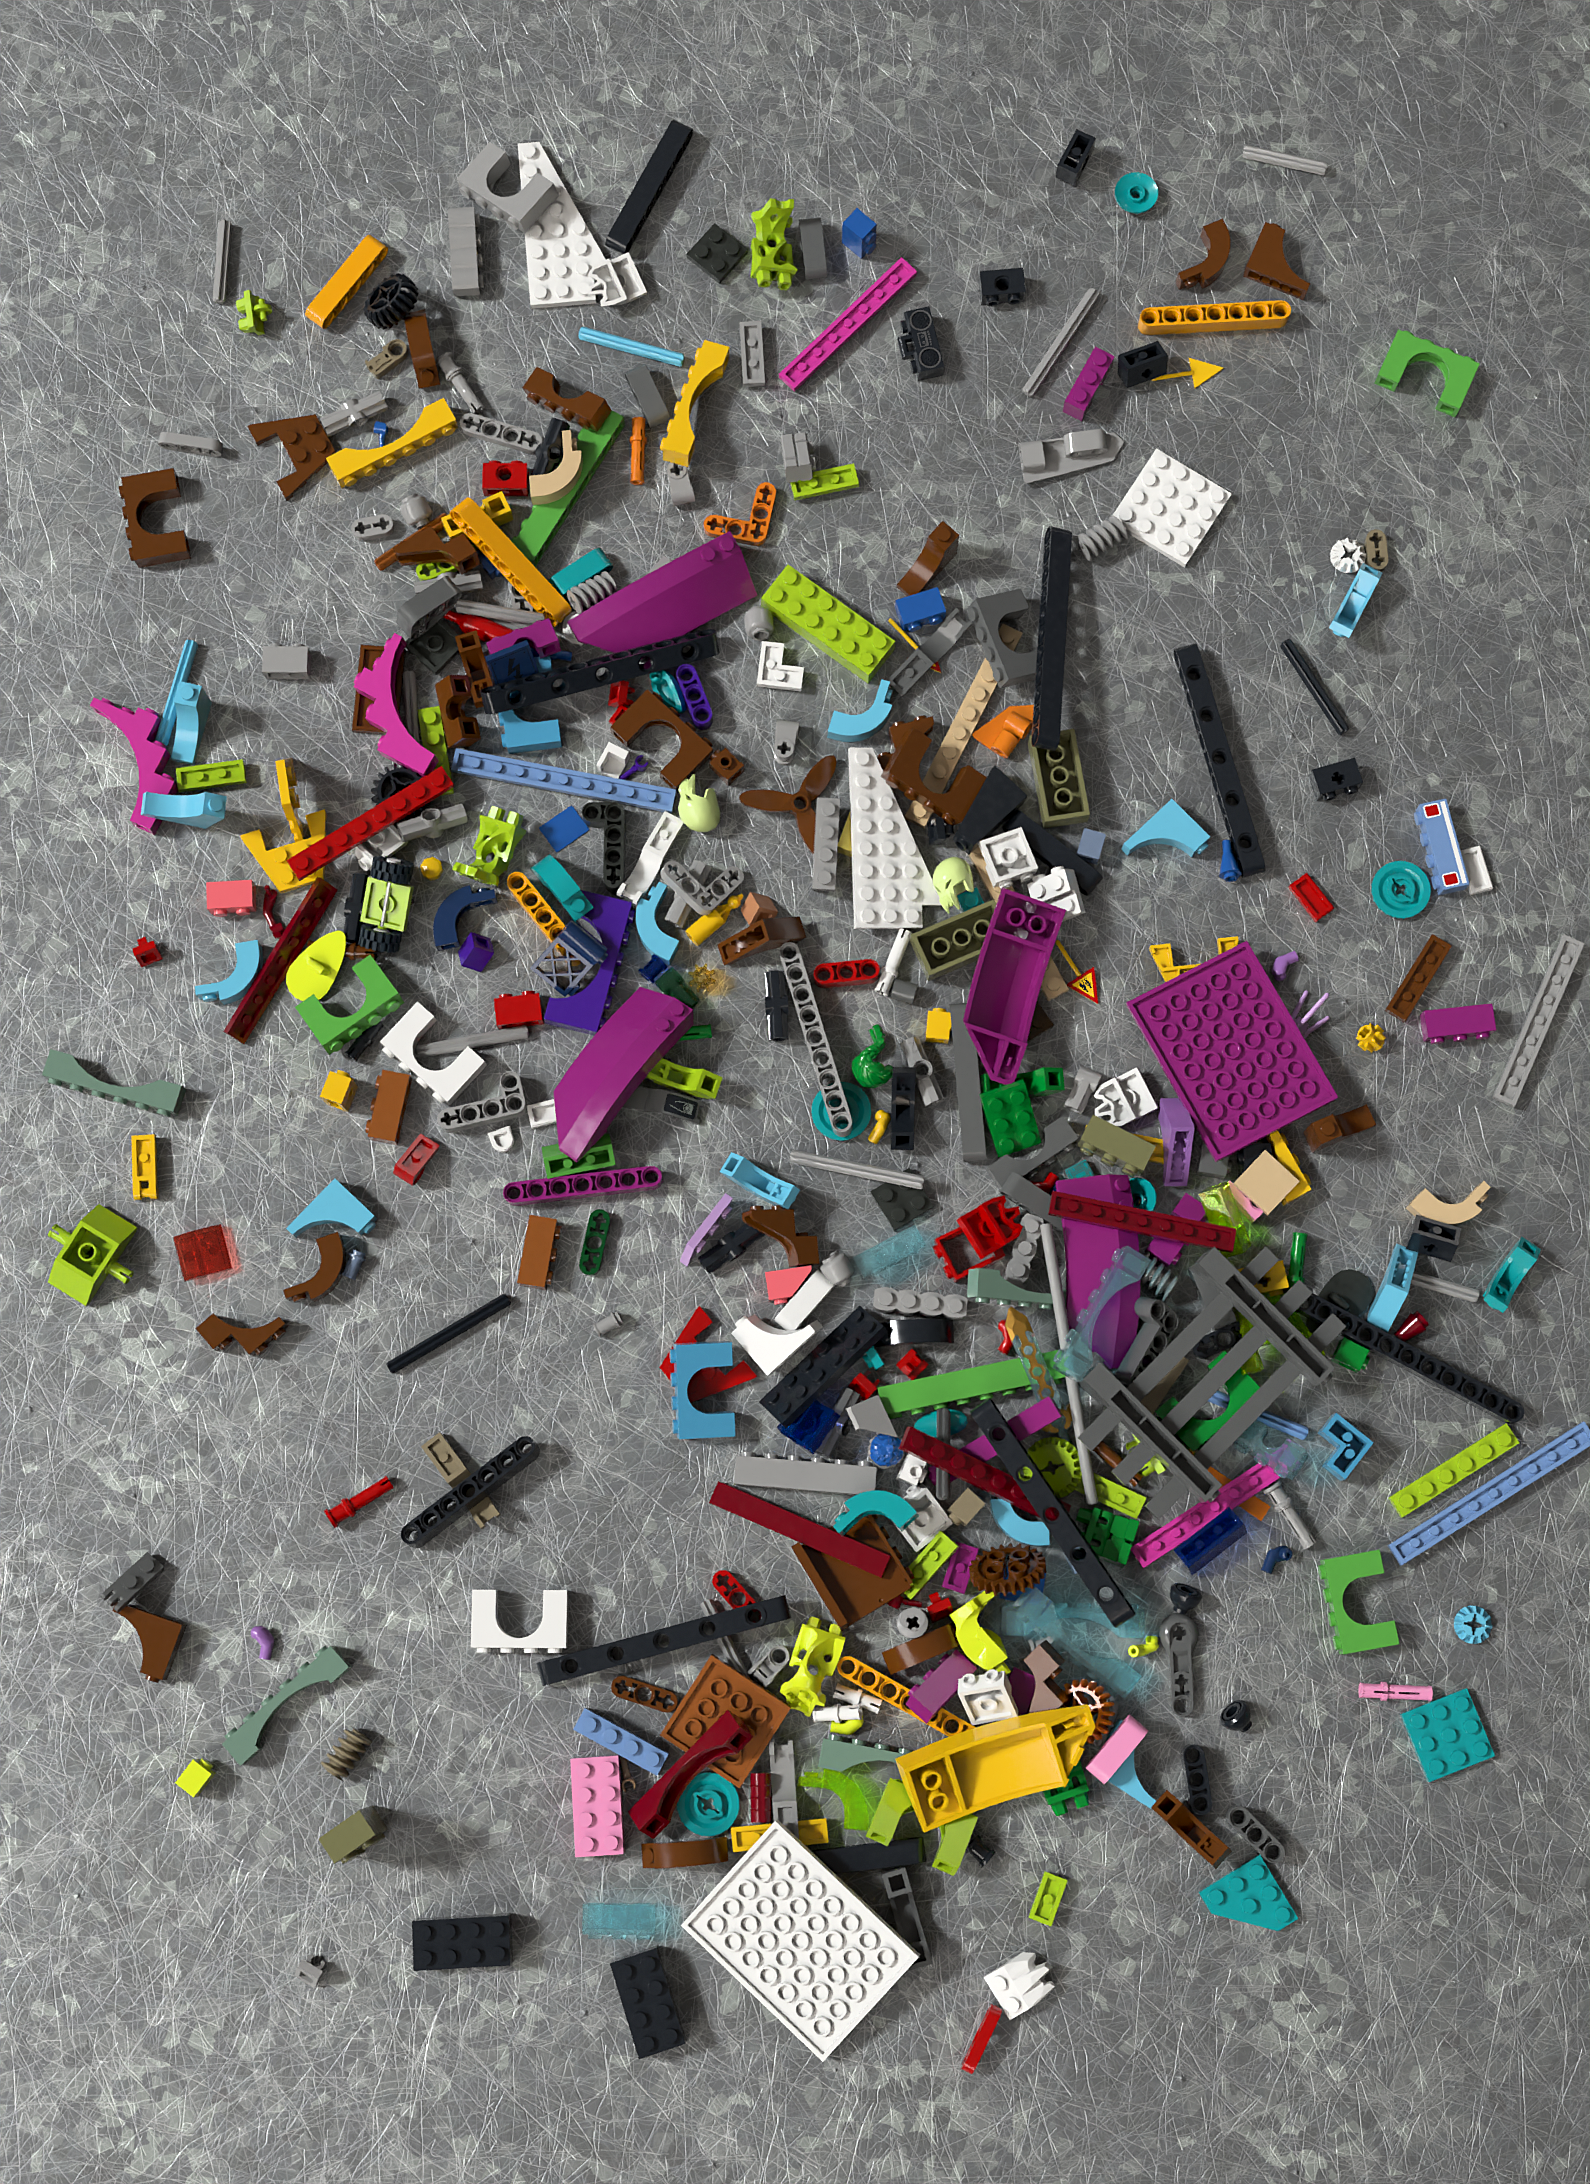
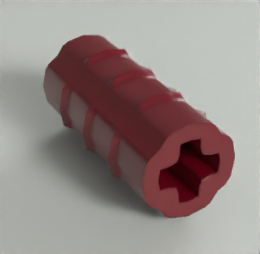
M750 1773L751 1823L771 1822V1773Z

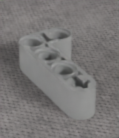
M513 1071L503 1073L500 1078L503 1096L442 1110L437 1116L439 1126L444 1132L453 1133L523 1116L527 1110V1102L519 1075ZM510 1078L517 1080V1084L513 1088L505 1086L506 1081ZM515 1100L522 1102V1106L518 1110L510 1109L511 1103ZM491 1106H498L499 1112L496 1115L491 1116L488 1114V1109ZM476 1111L477 1116L474 1120L468 1121L465 1119L467 1112ZM460 1113V1118L463 1123L459 1122V1117L457 1116V1114ZM450 1116L452 1119L451 1125L447 1126V1124L445 1123V1121H447L446 1117Z

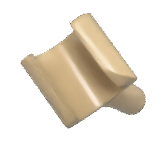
M622 1757L620 1758L624 1777L622 1789L626 1792L624 1784L630 1781L633 1783L635 1790L636 1781L630 1775L626 1758Z

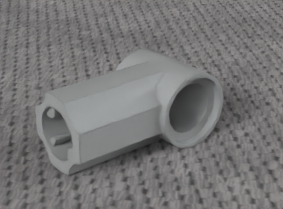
M1081 1065L1064 1107L1075 1113L1082 1114L1102 1074Z

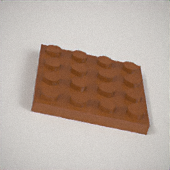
M711 1654L660 1736L686 1752L727 1710L731 1711L743 1720L754 1737L738 1754L716 1760L707 1767L740 1788L792 1706L714 1654Z

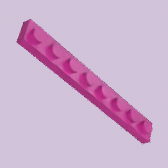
M901 257L779 373V378L795 392L916 277L917 271Z
M1285 1445L1218 1490L1220 1494L1212 1502L1208 1500L1203 1503L1199 1502L1131 1547L1130 1551L1144 1569L1298 1467V1462Z

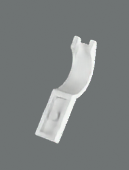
M664 811L644 845L633 872L618 889V896L621 897L623 895L633 900V903L637 905L640 898L646 894L655 880L663 860L684 826L680 818Z

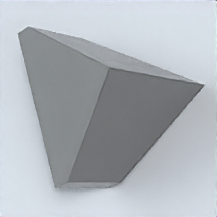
M879 1395L846 1408L855 1430L864 1429L897 1437Z

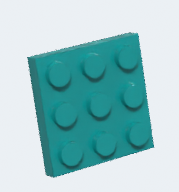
M1467 1688L1400 1714L1427 1782H1432L1495 1756Z

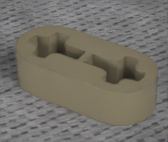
M1375 529L1371 530L1365 538L1366 565L1382 572L1388 564L1387 541L1385 534ZM1373 537L1380 540L1377 548H1375V543L1371 541ZM1376 554H1378V560L1382 561L1380 566L1373 562Z

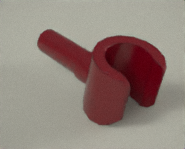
M901 1596L887 1603V1605L898 1610L902 1603L909 1606L922 1607V1602L909 1600Z

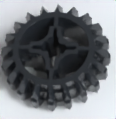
M400 273L392 274L388 279L384 278L381 283H378L376 288H373L372 293L368 294V299L365 301L363 310L368 321L373 326L383 330L387 327L389 329L392 328L394 324L398 325L401 320H404L406 315H410V310L414 309V304L418 301L419 293L417 291L418 288L415 286L416 284L409 277Z
M396 763L393 764V770L391 771L388 767H385L386 774L378 772L377 775L380 780H373V784L376 787L371 789V793L375 795L371 800L378 805L399 792L396 786L403 790L424 776H419L417 772H412L411 769H406L403 765H401V768H398ZM398 778H409L413 781L411 782L409 780L408 782L402 783L398 780ZM389 783H392V790L387 794L388 796L384 798V792L386 787L389 785ZM422 806L404 818L409 820L412 815L414 818L419 817L417 812L422 813L425 809Z

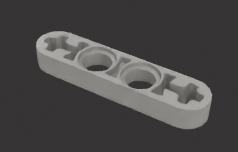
M467 413L460 419V426L464 434L521 452L536 454L537 446L543 443L542 437L537 432L477 414ZM473 421L475 426L467 428L465 423ZM488 426L497 428L496 434L492 436L487 435L485 430ZM510 432L518 434L517 440L513 442L508 441L506 436ZM524 435L525 441L523 440V444L521 445L522 436ZM533 439H536L537 444H534L533 447H530L529 442H532Z

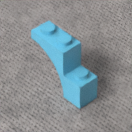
M1362 563L1329 627L1333 630L1334 634L1340 637H1350L1383 574L1382 572Z

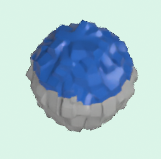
M881 1433L872 1437L869 1441L868 1455L870 1460L874 1462V1465L881 1469L893 1468L897 1463H900L904 1457L903 1451L899 1449L902 1438Z

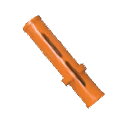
M643 417L632 418L630 483L633 485L644 484L647 437H645L646 419Z

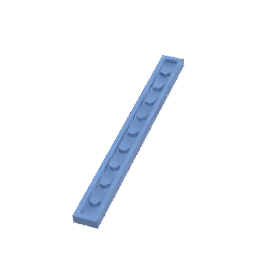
M457 748L451 771L455 773L608 802H617L619 804L661 812L666 811L668 813L673 812L676 797L675 789Z
M1584 1421L1388 1544V1548L1399 1565L1405 1564L1590 1446V1429Z

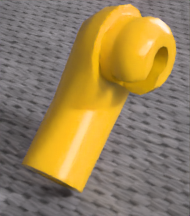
M884 1110L876 1112L875 1120L878 1122L868 1136V1140L874 1144H878L891 1120L890 1114Z

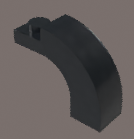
M916 1067L892 1068L891 1150H914Z

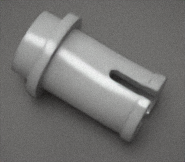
M618 1311L615 1313L610 1312L611 1315L593 1324L599 1337H602V1335L616 1327L621 1328L624 1322Z

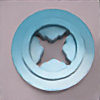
M1472 1605L1462 1608L1454 1619L1456 1634L1461 1640L1470 1644L1483 1642L1489 1637L1493 1628L1491 1617L1485 1609ZM1475 1614L1476 1622L1480 1623L1482 1627L1475 1628L1473 1632L1472 1628L1465 1625L1464 1622L1472 1621Z

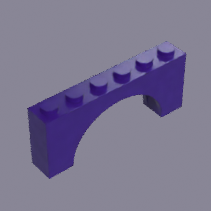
M581 890L593 906V909L583 915L581 919L587 921L597 931L602 944L608 948L606 951L608 956L602 962L594 980L583 991L566 998L549 997L544 1021L545 1024L595 1036L607 1021V1018H604L605 1010H609L613 997L609 995L611 988H615L617 985L618 975L615 973L617 966H622L624 953H621L623 944H628L630 932L627 929L629 923L633 924L636 910H633L632 902Z

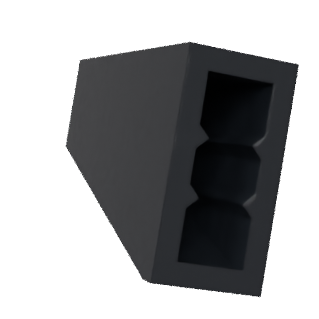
M997 766L991 769L953 838L956 846L968 855L979 846V841L987 839L1024 804L1028 796Z

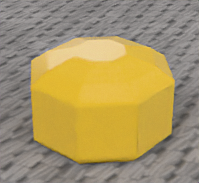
M434 857L424 859L420 866L423 877L430 881L439 879L443 873L441 861Z

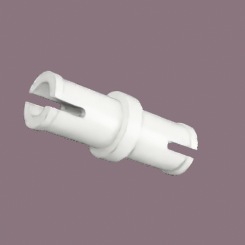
M840 1683L837 1684L835 1690L840 1692L835 1691L833 1698L853 1705L861 1704L862 1708L876 1714L879 1713L880 1707L878 1706L882 1704L883 1699L865 1694L861 1689L857 1691Z
M834 1704L831 1707H814L813 1709L814 1722L834 1721L835 1723H841L842 1720H862L863 1716L861 1704L848 1706Z

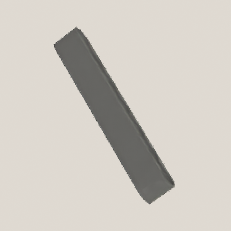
M967 1003L950 1004L963 1162L987 1161L982 1103L979 1096L981 1091L977 1050L963 1023Z

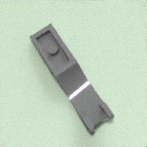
M793 1740L788 1741V1745H774V1742H769L774 1822L778 1819L799 1839Z

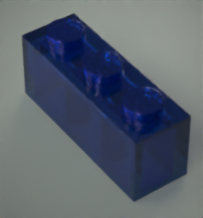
M1228 1507L1175 1548L1174 1552L1187 1571L1194 1575L1244 1536L1247 1530L1243 1522Z

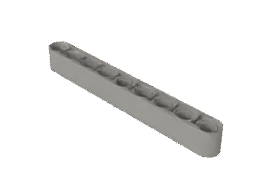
M786 942L780 947V960L832 1130L837 1136L846 1137L853 1129L849 1108L800 950L795 943ZM788 951H793L796 953V956L792 959H787L784 957V954ZM794 972H800L802 977L798 980H793L791 975ZM801 993H806L809 995V998L805 1001H800L797 999V996ZM807 1014H813L815 1016V1019L812 1022H806L803 1020L804 1016ZM814 1035H819L822 1037V1040L819 1043H812L810 1038ZM820 1056H825L829 1059L824 1065L818 1064L816 1060ZM831 1077L835 1080V1083L831 1086H826L823 1084V1080ZM833 1099L842 1101L841 1105L836 1108L831 1107L829 1103ZM840 1120H845L848 1122V1126L845 1129H839L836 1127V1123Z

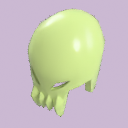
M693 774L690 779L685 778L678 789L681 795L678 806L680 819L691 830L709 832L715 829L720 822L717 796L713 788L706 789L704 797L695 795V774Z
M950 857L943 860L936 867L933 874V885L940 897L939 902L948 914L950 913L949 907H952L953 904L957 909H960L958 894L966 890L974 892L970 865L964 859L958 857Z

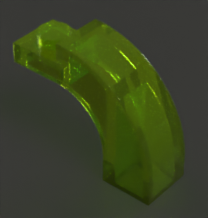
M823 1768V1777H818V1772L804 1771V1776L799 1775L798 1786L826 1788L832 1790L840 1797L844 1805V1829L868 1831L867 1804L861 1790L852 1779L842 1772Z

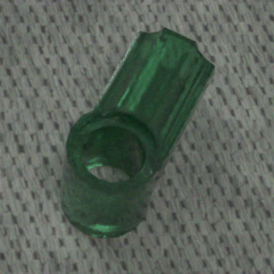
M673 967L669 968L655 981L656 986L665 995L678 999L691 1009L700 1001Z

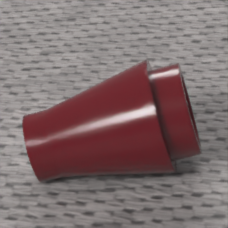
M1418 1311L1414 1314L1410 1313L1394 1335L1406 1342L1426 1331L1429 1323Z

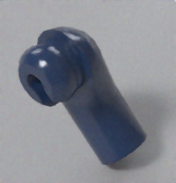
M1278 1546L1270 1549L1266 1554L1261 1571L1272 1574L1276 1563L1284 1560L1288 1561L1292 1558V1550L1287 1546Z

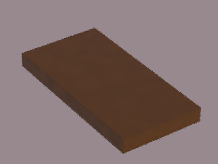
M361 645L358 673L362 672L364 667L373 671V664L383 654L384 646ZM404 649L399 660L395 681V696L399 714L406 649ZM356 691L352 724L353 733L386 735V732L370 725L365 718L367 708L370 704H374V701Z

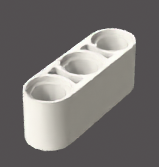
M817 1270L774 1320L785 1330H797L832 1291L835 1285L831 1284L822 1272Z

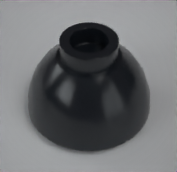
M1175 1583L1170 1587V1599L1174 1605L1173 1610L1177 1613L1186 1614L1188 1610L1195 1608L1202 1599L1201 1593L1192 1586Z
M1236 1700L1228 1704L1221 1713L1220 1724L1228 1730L1248 1731L1252 1726V1722L1250 1721L1251 1713L1247 1703L1244 1700Z

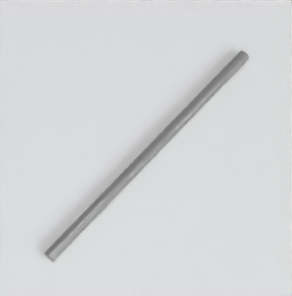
M1041 1224L1040 1229L1086 1503L1094 1504L1098 1503L1090 1450L1078 1439V1436L1086 1429L1052 1224Z

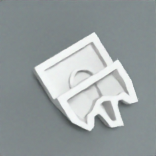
M629 252L612 260L607 259L595 264L588 273L590 278L597 281L588 287V295L602 294L601 307L626 304L647 295L645 286Z
M1137 1067L1101 1084L1094 1095L1096 1099H1102L1104 1102L1095 1109V1116L1108 1114L1111 1116L1109 1123L1115 1126L1133 1122L1159 1109Z
M1022 1952L984 1977L1009 2020L1036 2005L1056 1987L1052 1981L1046 1982L1044 1980L1045 1975L1053 1967L1047 1962L1036 1966L1034 1963L1036 1959L1035 1953Z

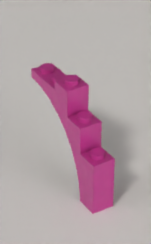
M394 633L392 638L386 641L381 657L375 660L373 671L364 667L363 671L359 672L355 677V685L353 687L359 694L374 701V704H370L367 708L365 718L370 725L386 732V735L379 739L377 749L379 753L400 766L403 765L406 769L409 768L412 772H417L419 776H426L435 769L439 760L409 734L399 714L395 696V681L399 660L407 643L402 636Z
M93 698L90 704L94 712L110 720L125 734L136 756L139 769V791L130 821L135 827L155 835L162 820L141 816L143 793L176 795L178 791V786L174 782L175 779L162 773L171 755L167 751L166 745L154 740L161 722L158 717L159 714L152 709L146 708V710H143L139 707L134 714L128 708L122 707L119 709L115 707V704L108 699L102 698L99 700Z

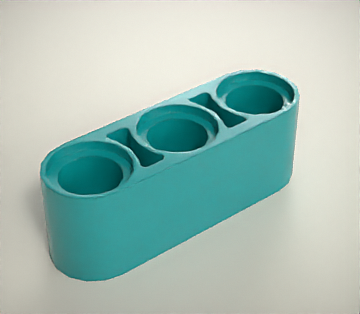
M596 548L553 575L548 582L567 600V590L570 591L574 586L578 587V584L585 583L586 580L593 579L596 575L600 576L604 571L609 573L613 569V564L601 548Z

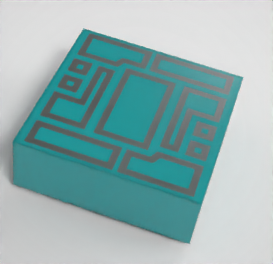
M1086 1159L1065 1170L1069 1179L1094 1176Z

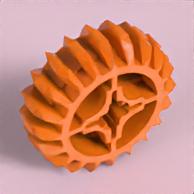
M1081 1679L1079 1682L1078 1680H1072V1685L1069 1683L1064 1684V1693L1069 1697L1064 1705L1069 1707L1070 1701L1073 1700V1706L1088 1704L1092 1717L1098 1713L1095 1729L1086 1740L1088 1744H1093L1094 1738L1101 1740V1733L1107 1734L1109 1732L1106 1725L1114 1724L1112 1720H1109V1716L1115 1715V1712L1109 1711V1707L1114 1706V1703L1107 1702L1110 1694L1103 1693L1105 1687L1101 1685L1097 1687L1096 1681L1088 1682L1087 1679ZM1083 1691L1090 1694L1097 1704H1090L1087 1697H1084Z

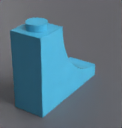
M180 681L174 700L177 726L171 759L194 765L212 702L202 686Z
M145 792L143 793L141 816L206 829L224 819L227 796L208 792L183 796Z
M1171 799L1123 844L1121 850L1128 856L1143 846L1166 844L1176 847L1187 853L1190 857H1193L1196 853L1202 854L1208 848L1207 842L1210 836Z
M334 1179L286 1229L297 1238L311 1227L332 1223L347 1226L362 1236L364 1233L368 1234L376 1226L375 1221L377 1218L342 1184Z
M1399 1244L1395 1245L1381 1286L1369 1309L1366 1322L1388 1333L1409 1293L1418 1252L1408 1250Z
M1118 1719V1721L1115 1724V1727L1112 1728L1111 1732L1107 1736L1106 1741L1114 1733L1118 1726L1123 1722V1720ZM1134 1749L1108 1781L1151 1809L1156 1800L1144 1790L1138 1780L1134 1766Z

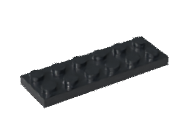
M859 1306L769 1391L759 1403L787 1429L888 1331L866 1310Z

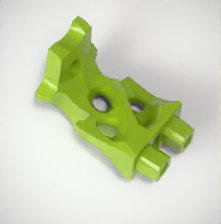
M770 198L761 210L751 214V218L756 225V238L753 237L751 242V278L757 279L759 287L767 288L770 287L772 281H777L779 290H788L797 272V268L793 264L792 245L787 244L784 238L785 228H790L793 222V218L790 215L794 209V199L778 201ZM768 241H775L776 247H770ZM780 255L784 257L785 261L780 260Z
M492 806L487 817L479 816L480 831L473 846V849L477 850L476 860L470 865L456 862L452 870L475 881L494 887L498 886L499 877L508 869L516 845L526 834V830L521 828L524 816L509 811L507 820L504 822L503 818L506 811ZM494 853V859L491 862H487L486 857L488 854Z

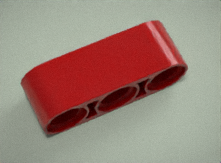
M873 959L823 963L814 970V982L820 988L871 984L877 981L880 967ZM866 967H872L875 970V974L867 976L863 973V970ZM844 969H849L853 975L850 978H843L840 973ZM825 971L830 974V978L823 981L818 978V974Z

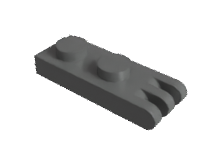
M146 1552L102 1593L101 1598L105 1601L113 1595L107 1604L112 1607L119 1601L114 1607V1610L119 1613L164 1571V1566Z

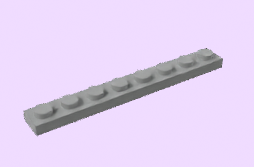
M1565 934L1561 936L1492 1099L1510 1107H1515L1585 943Z

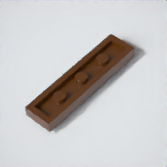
M1432 934L1384 1011L1404 1023L1452 945Z

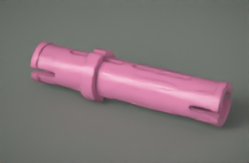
M1381 1682L1380 1684L1359 1683L1358 1688L1359 1698H1380L1381 1701H1387V1699L1432 1701L1433 1696L1432 1686L1387 1684V1682Z

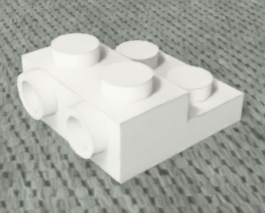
M391 825L353 848L347 854H354L359 859L360 867L365 871L368 869L371 871L374 856L391 857L406 846L408 841L402 842L397 828Z
M1022 827L979 841L978 843L986 862L985 868L993 888L998 886L1000 889L1008 888L1013 885L1012 881L1020 879L1021 882H1026L1034 877L1033 874L1036 873L1038 866Z
M1064 866L1051 869L1050 875H1036L1032 878L1033 882L1027 884L1031 898L1066 910L1063 921L1086 913L1076 876L1072 869H1064Z
M907 1453L896 1480L916 1486L918 1482L922 1483L927 1474V1470L924 1469L927 1462Z
M924 1484L912 1485L907 1489V1495L903 1498L916 1510L919 1517L903 1532L896 1526L915 1552H918L932 1541L940 1530L944 1531L953 1524Z
M992 1669L983 1675L974 1676L973 1674H966L961 1679H958V1695L972 1725L1018 1717V1708L1011 1695L1012 1687L1005 1671L998 1672Z

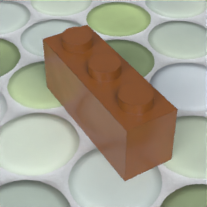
M382 1070L381 1076H377L375 1088L378 1089L377 1097L372 1099L370 1110L373 1111L372 1119H368L365 1129L370 1140L398 1145L412 1083L410 1075Z
M529 1215L517 1280L519 1286L546 1290L547 1285L552 1284L553 1271H550L551 1262L556 1261L558 1249L554 1248L555 1240L560 1239L562 1226L558 1225L557 1219Z

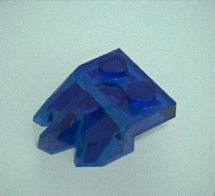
M816 1400L787 1429L781 1423L777 1428L781 1434L793 1443L814 1454L830 1430L834 1428L840 1415Z

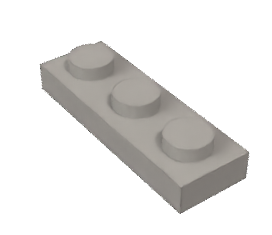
M761 321L739 322L743 387L765 386Z

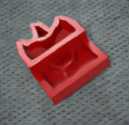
M1005 1195L994 1197L956 1220L980 1260L1019 1237L1023 1228L1021 1224L1014 1223L1013 1221L1020 1214L1019 1206L1005 1208Z

